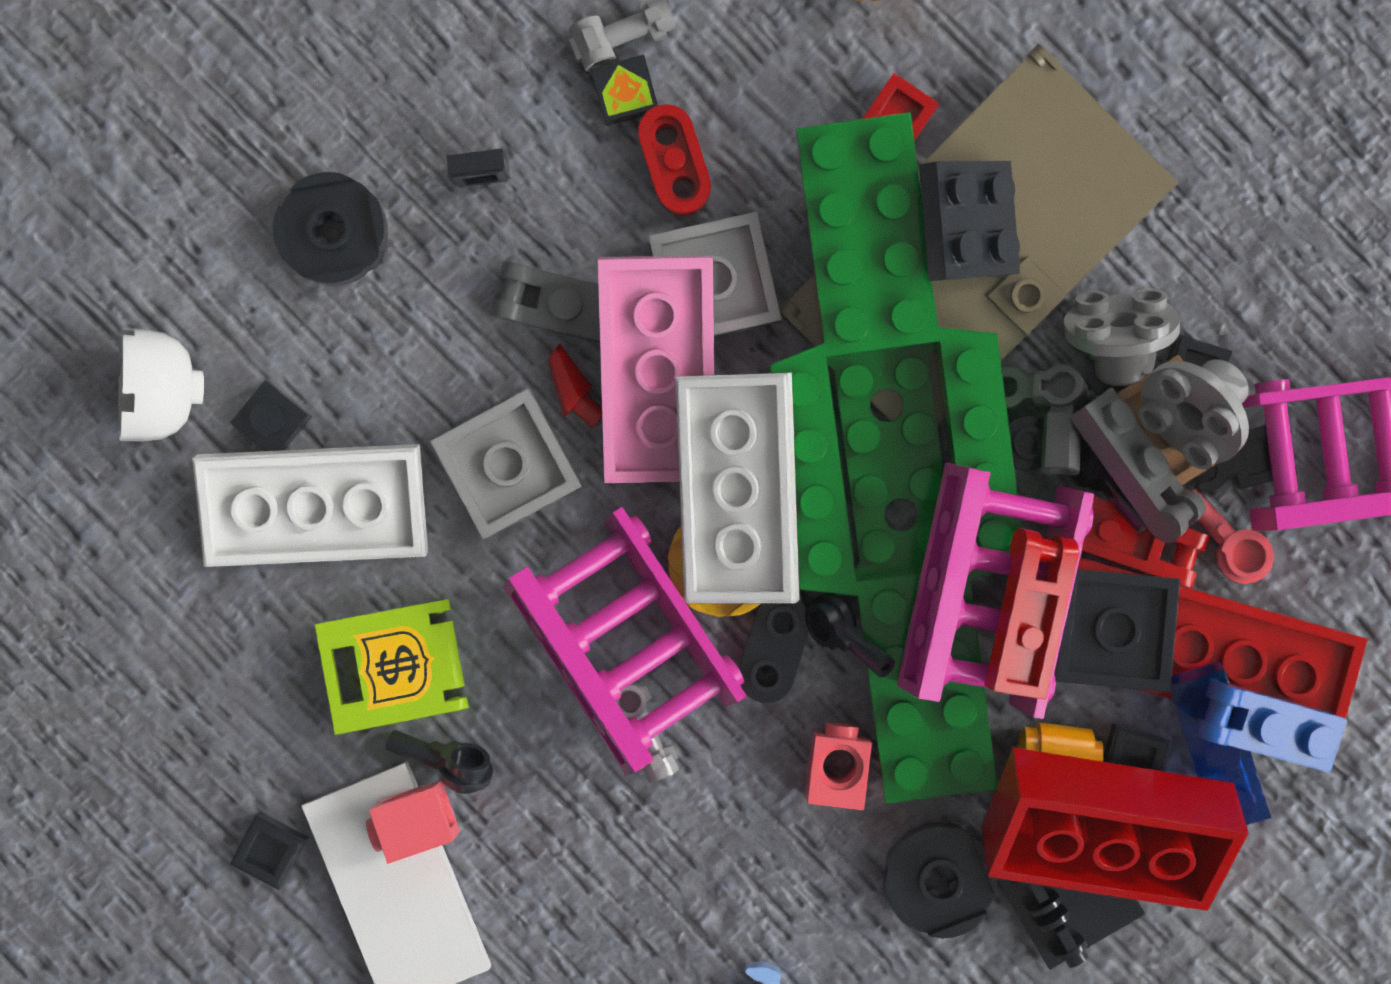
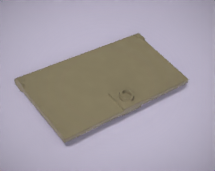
M1037 44L1027 54V57L923 163L936 161H1011L1012 178L1015 184L1014 204L1017 236L1020 243V274L932 281L938 327L997 333L1000 361H1002L1178 184L1040 44ZM813 275L789 300L787 299L779 307V310L785 320H788L814 346L822 344L815 275ZM935 348L929 356V365L938 425L945 418ZM881 389L871 399V403L890 421L897 418L902 411V399L892 389Z

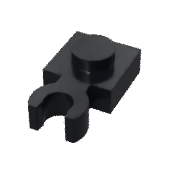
M1266 424L1250 428L1245 445L1231 459L1214 465V476L1210 480L1196 483L1197 489L1200 491L1216 490L1225 483L1228 476L1235 475L1238 487L1241 490L1273 481Z

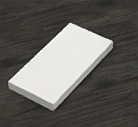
M792 373L676 377L685 603L798 602L799 574Z
M420 444L197 454L192 458L204 567L426 557L428 553Z
M408 761L306 802L302 805V808L374 984H456L488 971L491 963L443 846L387 864L383 850L379 852L374 850L367 833L366 820L371 818L369 809L379 800L418 787Z

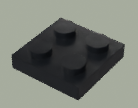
M936 161L920 164L919 174L929 281L1020 274V243L1016 229L1015 184L1012 178L1011 161Z
M1077 569L1054 671L1056 682L1170 692L1180 579Z

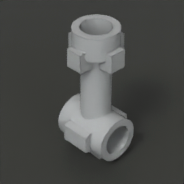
M666 0L638 1L640 13L603 27L599 16H589L572 24L569 27L572 36L569 42L577 62H582L585 71L590 72L591 68L613 63L616 60V56L612 48L646 34H650L654 43L667 38L666 32L674 30L676 27Z
M635 681L620 691L621 698L616 702L628 720L632 717L640 720L648 714L646 704L652 698V694L647 684L641 685ZM658 735L651 739L653 745L647 749L654 761L639 770L640 775L645 773L649 783L662 780L679 770L676 759L679 756L674 745L671 744L663 747Z

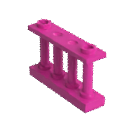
M1391 377L1292 390L1289 379L1254 384L1255 394L1247 396L1242 406L1243 408L1263 406L1275 495H1269L1270 506L1249 509L1252 531L1284 530L1391 515ZM1368 393L1380 481H1374L1375 492L1359 494L1357 484L1351 485L1339 396ZM1316 399L1327 488H1322L1323 499L1306 501L1305 491L1298 492L1287 403Z
M946 462L897 686L918 699L940 702L943 686L948 682L985 687L984 684L989 665L952 659L951 656L955 631L961 625L996 631L1001 609L965 603L963 595L968 574L973 569L1009 576L1012 563L1010 552L977 546L976 536L980 518L985 513H991L1046 524L1048 529L1045 539L1051 540L1054 536L1059 535L1074 538L1079 546L1078 561L1047 698L1043 700L1010 694L1008 703L1032 717L1044 719L1047 703L1052 699L1055 692L1056 679L1054 671L1084 538L1089 533L1093 524L1092 503L1094 494L1057 485L1053 503L990 490L988 485L990 472ZM1039 561L1036 578L1046 579L1048 570L1046 562Z
M623 507L614 511L604 522L612 534L610 537L546 578L542 574L534 577L530 569L526 567L510 577L504 584L503 589L626 776L638 772L654 761L647 750L653 745L652 738L706 701L718 695L724 706L727 707L738 703L747 695L740 686L744 683V679L737 665L727 655L720 656L648 547L651 544V537L644 524L635 515L629 517ZM625 554L643 582L576 625L570 622L566 625L554 605L559 603L558 596ZM656 601L674 629L609 672H606L604 669L596 672L585 655L590 650L589 643ZM684 648H687L704 676L640 720H637L635 717L628 720L616 702L621 698L620 691Z

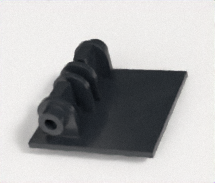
M998 878L1001 888L1049 970L1063 962H1066L1069 968L1082 964L1088 959L1085 949L1145 915L1139 902L1134 899Z

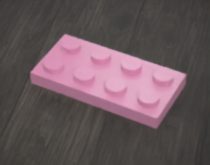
M712 255L598 257L604 483L680 482L676 377L714 375Z

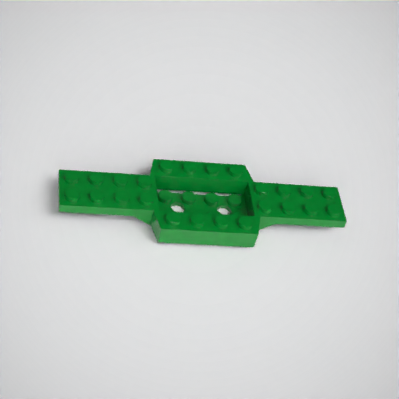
M911 112L796 128L818 297L822 344L773 363L769 367L770 373H792L800 590L856 596L862 633L895 661L893 670L882 678L878 677L867 667L885 803L995 790L997 788V779L985 687L948 682L943 686L940 702L918 699L898 687L897 681L943 476L929 356L935 348L950 462L990 472L988 482L990 490L1017 495L997 333L938 327L933 283L928 279L922 197ZM828 366L834 370L859 556V562L855 567ZM886 388L896 391L903 403L900 415L894 420L887 422L878 420L872 414L870 408L873 395L877 391ZM900 498L911 501L917 511L914 524L902 531L892 529L885 520V510L888 504ZM985 513L980 518L976 536L977 546L1010 552L1012 537L1015 531L1022 528L1021 519ZM973 569L968 574L963 595L965 603L974 604L971 581L992 572ZM961 625L955 631L951 649L952 659L981 663L977 628Z

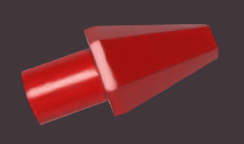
M559 343L547 362L562 415L566 417L573 411L593 429L602 419V407L587 395L593 386L588 383Z

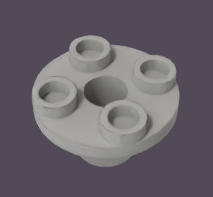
M1152 288L1138 290L1133 295H1108L1105 292L1096 290L1082 292L1075 298V307L1069 310L1064 318V335L1066 340L1073 347L1089 353L1087 357L1095 362L1096 377L1103 383L1112 386L1134 385L1143 380L1145 375L1151 374L1155 366L1156 351L1172 344L1180 333L1179 313L1173 306L1167 303V294L1165 292Z
M1210 360L1201 367L1183 361L1167 362L1158 366L1144 381L1141 391L1142 406L1137 412L1138 419L1146 430L1159 434L1170 446L1182 453L1189 464L1198 469H1209L1214 463L1225 462L1234 457L1247 441L1249 424L1242 403L1248 396V383L1237 367L1223 360Z

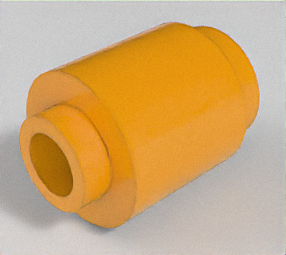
M1037 722L1034 727L1023 726L1021 728L1017 748L1103 762L1102 741L1095 740L1094 732L1091 728Z

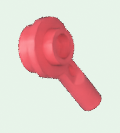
M1194 488L1193 491L1203 498L1206 507L1204 515L1197 522L1218 543L1216 560L1222 574L1232 582L1240 584L1256 583L1264 578L1271 570L1274 560L1273 548L1268 539L1258 531L1250 529L1235 530L1197 488Z

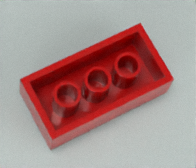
M1015 747L1011 750L981 826L988 877L1204 911L1209 910L1249 834L1234 783Z

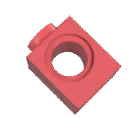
M826 722L825 731L812 729L804 791L808 804L864 810L872 742L867 736L859 735V726L839 722ZM835 750L848 751L853 757L850 771L840 777L829 776L823 770L826 756Z
M440 780L379 800L369 809L371 818L366 820V828L371 845L376 852L383 850L387 864L453 842L460 832L447 791Z

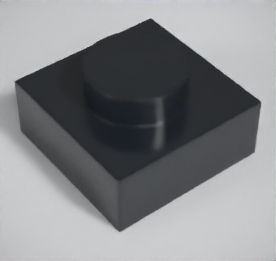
M265 380L230 423L262 450L282 451L290 445L313 416L272 382Z

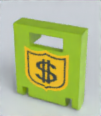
M449 598L315 624L335 735L469 708L467 696L444 699L443 691L465 686L453 620L435 624L430 623L429 614H441L451 610ZM354 646L363 698L343 703L333 649Z

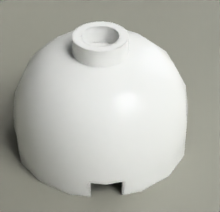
M121 328L119 359H123V362L120 365L118 382L119 440L151 441L168 437L176 433L187 422L191 404L203 403V371L192 370L188 351L178 340L169 335L147 329Z

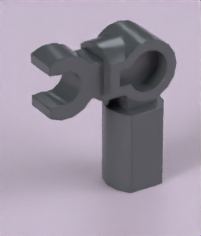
M1061 364L1053 366L1049 370H1036L1034 375H1025L1021 370L1014 367L1001 368L1003 383L1013 382L1018 385L1016 393L1011 397L1005 398L1007 413L1021 411L1028 404H1034L1037 409H1050V412L1044 414L1041 471L1050 475L1079 474L1081 433L1069 417L1085 405L1089 391L1078 370L1070 365Z

